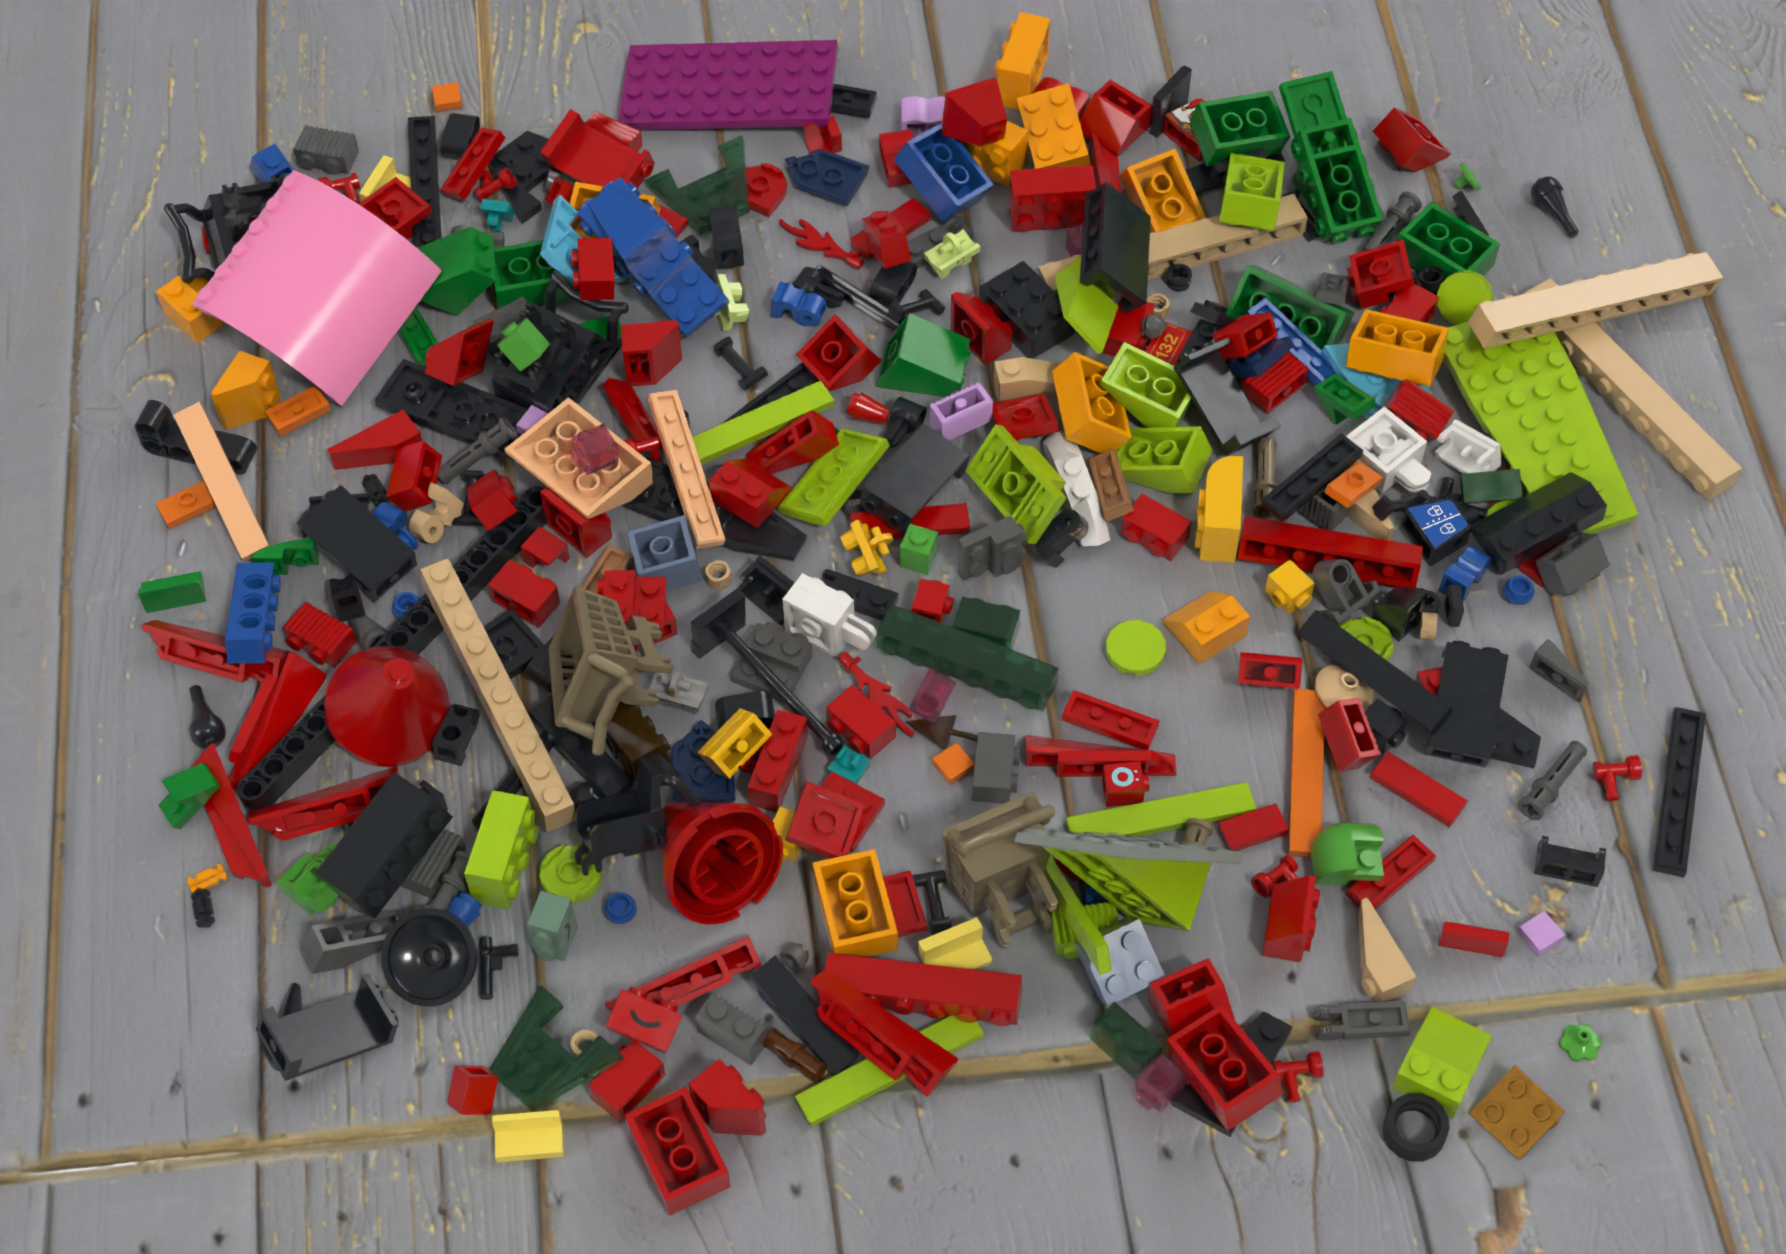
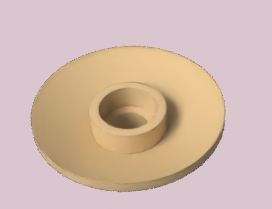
M1340 665L1326 666L1316 676L1314 683L1315 691L1320 701L1326 707L1331 706L1336 701L1352 698L1361 699V704L1365 711L1371 706L1374 699L1373 689Z

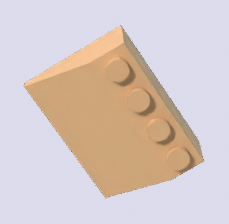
M569 397L505 448V453L587 519L632 501L653 483L651 462Z

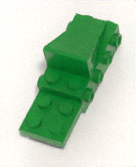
M1329 71L1282 82L1279 85V90L1294 135L1291 143V153L1295 159L1297 158L1299 168L1291 178L1294 185L1306 199L1308 207L1311 210L1313 209L1316 218L1314 225L1317 234L1321 235L1323 243L1333 241V244L1345 242L1350 236L1354 235L1363 238L1374 234V230L1383 221L1382 210L1378 205L1374 185L1367 170L1366 159L1358 141L1357 131L1354 128L1352 119H1347L1333 72Z

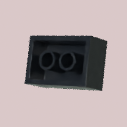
M1024 260L979 286V298L984 304L992 307L995 315L1002 322L1009 324L1013 332L1012 343L1027 358L1034 359L1074 335L1075 329L1063 317L1059 296Z

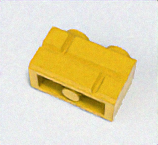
M740 708L697 753L716 774L730 779L739 770L738 767L742 766L772 734L754 713Z

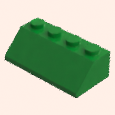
M1247 265L1226 312L1239 319L1246 315L1248 310L1264 298H1267L1321 350H1323L1324 345H1334L1341 342L1355 313L1341 305L1315 301L1316 293L1257 265Z

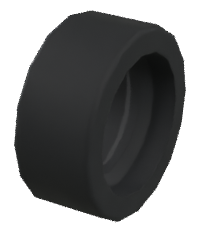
M1408 1093L1398 1097L1389 1106L1382 1125L1383 1138L1389 1149L1398 1157L1415 1162H1423L1435 1157L1443 1148L1450 1129L1449 1118L1443 1106L1434 1098L1421 1093ZM1406 1111H1418L1425 1114L1435 1125L1436 1132L1434 1138L1426 1144H1414L1406 1141L1399 1135L1396 1129L1397 1118Z

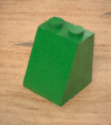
M472 227L465 228L417 248L442 270L420 301L455 316H458L496 280L493 237Z
M909 313L886 342L876 386L884 389L950 397L956 389H961L964 384L966 374L963 373V370L971 355V352L968 351L970 339Z

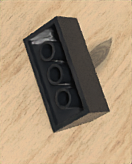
M1569 472L1470 525L1471 533L1484 552L1493 558V565L1502 575L1569 539L1577 532H1582L1603 521L1607 504L1591 482Z
M393 772L314 874L355 911L375 919L453 816L434 798L399 774Z

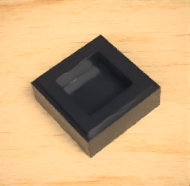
M1450 585L1444 600L1446 620L1449 627H1459L1464 613L1460 585Z

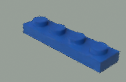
M1264 298L1247 311L1246 315L1266 312L1272 314L1278 334L1274 340L1290 336L1294 347L1288 352L1295 356L1296 359H1299L1300 362H1303L1304 366L1308 367L1307 378L1315 386L1336 373L1322 350L1267 298Z

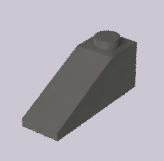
M397 909L380 912L375 919L364 915L311 925L300 948L311 973L316 974L342 969L382 951L387 933L395 922L401 918V915Z

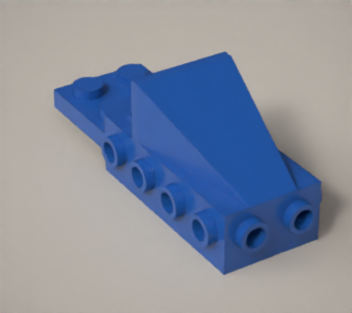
M621 177L615 181H610L603 187L599 195L594 199H588L582 204L577 212L582 221L579 223V226L588 237L593 235L595 238H612L613 258L616 260L614 263L616 268L623 276L628 274L633 279L631 284L641 296L646 294L671 321L678 320L679 330L688 338L729 304L730 301L692 259L691 255L694 252L684 240L679 243L674 237L676 234L674 229L667 221L658 216V212L649 201L644 204L640 200L639 196L641 194L631 182L626 184Z

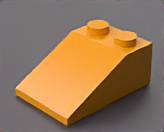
M1176 148L1129 166L1120 175L1129 199L1151 216V233H1158L1178 225H1186L1206 218Z

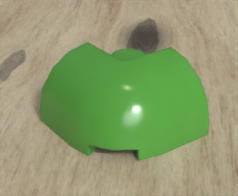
M1342 822L1332 824L1319 832L1312 843L1311 849L1313 873L1316 876L1315 884L1346 885L1349 880L1380 881L1384 877L1380 846L1383 844L1384 839L1379 826L1373 823Z
M329 843L326 850H322L313 856L307 852L276 881L278 886L293 902L311 915L316 911L322 913L330 908L339 896L314 874L337 844Z

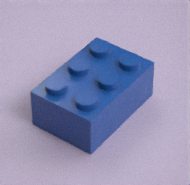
M941 122L906 142L894 160L942 222L945 223L979 203L994 184L959 140L944 136L941 133Z

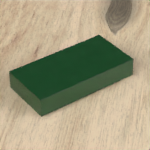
M1520 469L1464 473L1459 475L1462 504L1518 500L1523 497Z

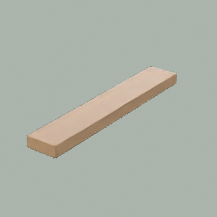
M677 390L650 393L648 402L695 549L724 545L725 537Z
M197 402L174 414V418L241 559L246 562L252 559L253 553L270 545L203 405Z

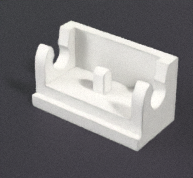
M1456 419L1437 438L1438 442L1443 443L1445 441V443L1435 451V458L1462 473L1495 471L1501 466L1500 444Z

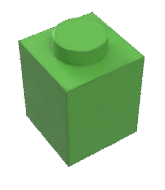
M526 318L518 325L515 321L509 324L501 332L504 337L497 346L521 372L537 360L550 343Z
M910 524L900 546V567L928 575L938 552V532Z

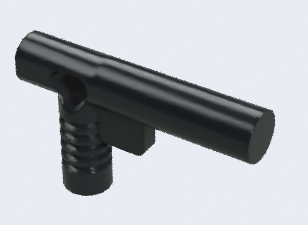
M1450 477L1443 478L1439 496L1429 495L1428 499L1429 502L1447 497L1451 498L1459 510L1472 506L1462 504L1461 495L1452 493L1454 479ZM1473 506L1477 511L1479 519L1485 518L1487 509Z
M480 937L481 999L490 1000L493 998V971L503 969L504 957L519 956L518 944L496 947L492 946V937ZM486 951L491 952L490 954L484 956V953Z

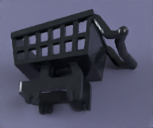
M281 174V177L278 179L275 176H271L269 182L238 187L237 183H232V187H227V184L222 185V192L208 195L205 206L201 210L188 203L177 205L167 203L163 209L177 229L184 254L182 281L184 283H192L193 279L202 278L209 282L215 272L208 268L195 269L196 255L189 228L180 214L184 213L198 222H203L216 271L232 252L234 245L241 240L252 223L249 222L250 217L260 215L267 201L281 187L286 178L285 174Z
M554 271L551 274V281L545 292V308L535 303L526 302L525 312L521 310L519 313L521 322L527 318L550 343L543 359L535 360L520 372L510 359L500 351L499 354L495 353L494 355L496 361L494 371L496 373L492 378L495 396L527 409L533 405L547 413H550L568 397L579 405L620 349L617 345L618 321L621 315L629 310V305L626 302L580 300L579 290L574 289L573 285L559 271ZM558 287L570 299L597 312L611 313L607 321L606 340L596 332L556 314V291ZM603 348L607 349L603 356L599 354ZM586 352H588L589 355H588L587 358L584 360V359H583V356L585 355ZM596 359L598 362L594 366V368H592L591 364ZM580 364V368L576 371V367ZM586 371H587L589 374H588V376L585 378V380H583L582 377L584 376V374H585ZM578 384V385H579V388H578V389L576 390V392H575V391H574V388H575L576 385Z

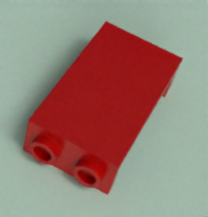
M571 109L540 151L547 165L580 183L602 187L610 181H615L621 177L626 184L631 182L639 190V186L645 178L651 175L655 165L648 150L644 149L640 154L584 124L579 113Z

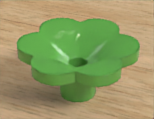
M1465 162L1460 163L1462 176L1455 180L1456 185L1462 189L1469 184L1476 191L1479 190L1481 185L1472 170L1469 169Z
M1580 1024L1579 1026L1568 1025L1563 1031L1564 1036L1560 1040L1561 1049L1568 1052L1569 1058L1573 1061L1579 1062L1583 1059L1594 1060L1598 1055L1597 1049L1602 1044L1601 1037L1593 1033L1592 1027L1588 1024Z

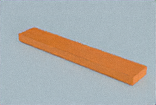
M1295 688L1293 693L1288 855L1311 858L1312 843L1319 832L1322 831L1324 733L1318 714L1324 711L1325 705L1320 701L1315 690H1296Z

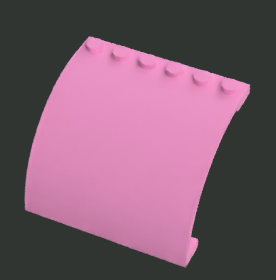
M293 170L284 179L275 195L267 201L265 208L257 219L250 224L249 229L241 240L234 245L232 252L223 264L216 269L215 274L207 285L199 291L192 305L199 311L225 322L263 346L320 388V392L325 398L343 406L442 270L412 243L365 208L320 181Z

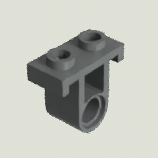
M1345 559L1322 560L1314 567L1313 580L1329 610H1320L1319 612L1337 625L1349 621L1354 611L1373 602L1372 598L1381 591L1376 581H1361L1351 563Z

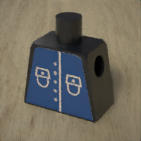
M1447 497L1406 507L1401 525L1415 545L1423 546L1422 556L1429 566H1432L1466 545L1471 532L1470 525L1478 522L1479 517L1473 506L1459 510L1454 501Z

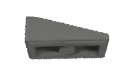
M1547 639L1535 651L1530 669L1577 702H1581L1589 683L1551 640Z

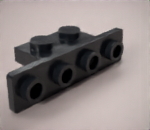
M1263 148L1242 154L1285 162L1282 153L1267 156ZM1229 159L1211 166H1206V163L1185 169L1195 194L1225 185Z

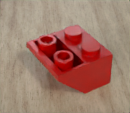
M1110 79L1093 94L1079 120L1083 137L1090 141L1091 135L1094 133L1099 140V144L1118 157L1150 128L1152 105Z
M678 320L621 325L626 380L632 387L656 385L682 361Z
M1309 875L1273 885L1262 956L1301 963L1303 952H1310L1312 937H1314L1316 927L1315 912L1318 908L1320 889H1314L1316 876Z
M1209 958L1150 983L1148 1001L1168 1037H1171L1221 1004L1234 1019L1225 986Z
M718 1059L688 1083L690 1095L703 1122L713 1133L763 1135L766 1132V1114L763 1108L765 1102L754 1088L748 1090L742 1083L743 1078L733 1065L727 1067L721 1059Z

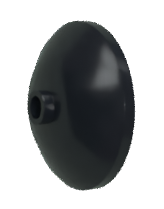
M436 908L415 910L401 917L387 933L382 947V968L388 984L402 999L419 1006L443 1005L460 996L471 983L477 967L476 943L469 928L454 914ZM435 950H437L441 955V958L438 962L434 961L432 958V954Z

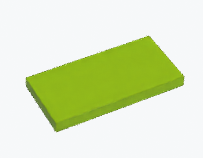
M842 428L837 434L839 446L813 463L779 505L778 510L780 514L826 527L890 445L887 439Z

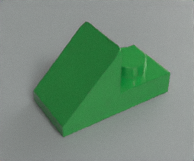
M1336 373L1314 386L1315 394L1336 425L1347 418L1354 421L1375 407L1372 396Z
M200 763L162 780L169 794L162 800L159 807L173 828L182 829L220 788V784L207 764Z

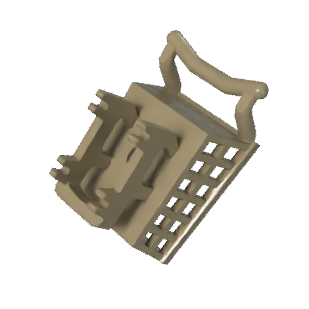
M575 586L548 648L555 725L557 727H566L592 740V753L599 756L605 751L608 724L612 720L619 701L630 705L651 707L657 706L659 699L655 698L656 691L642 687L638 672L671 673L674 667L670 664L671 659L669 657L657 654L653 639H660L662 636L659 624L647 621L642 616L631 615L625 625L616 600L588 591L582 586ZM635 645L638 646L641 656L636 655ZM561 654L570 655L572 658H563ZM562 666H571L574 669H562ZM563 677H572V680H563ZM595 722V728L587 723Z
M1034 792L989 809L941 831L946 883L949 889L954 891L972 917L989 910L992 917L991 928L1004 949L1012 946L1010 935L1040 923L1044 931L1050 930L1053 920L1048 909L1050 912L1054 911L1058 905L1057 898L1044 874L1050 853L1043 846L1014 842L1017 832H1023L1024 828L1046 831L1044 825L1049 824L1050 819L1055 816L1054 807L1052 805L1042 807ZM1030 892L1033 898V906L1014 916L1008 901Z

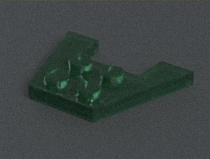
M742 135L718 146L727 167L681 188L677 187L669 169H666L645 179L646 186L674 212L687 218L688 224L700 235L710 231L709 208L736 204L738 217L749 213L745 144Z
M541 985L489 1068L491 1072L498 1076V1082L531 1112L624 1059L621 1053L600 1035L574 1058L544 1032L542 1028L564 1007L557 998Z

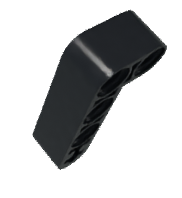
M147 401L135 423V430L142 447L156 456L197 465L177 422L173 419L170 409L159 401ZM215 430L235 474H245L257 451L256 444L246 437Z

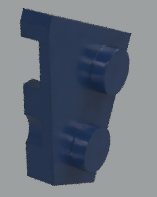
M1290 336L1269 342L1245 358H1229L1225 362L1234 377H1259L1291 350L1294 344Z

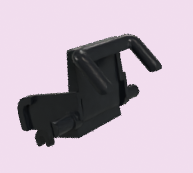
M653 753L648 757L639 758L635 791L599 799H588L577 807L575 821L577 833L581 837L582 843L574 853V859L577 865H580L583 875L587 876L589 874L588 866L590 864H594L596 872L600 873L602 871V861L607 856L622 853L624 857L653 851L655 848L659 849V846L662 849L666 845V840L663 837L664 820L660 787H671L689 806L700 805L699 797L683 782L681 774L663 756ZM587 853V856L582 861V855Z

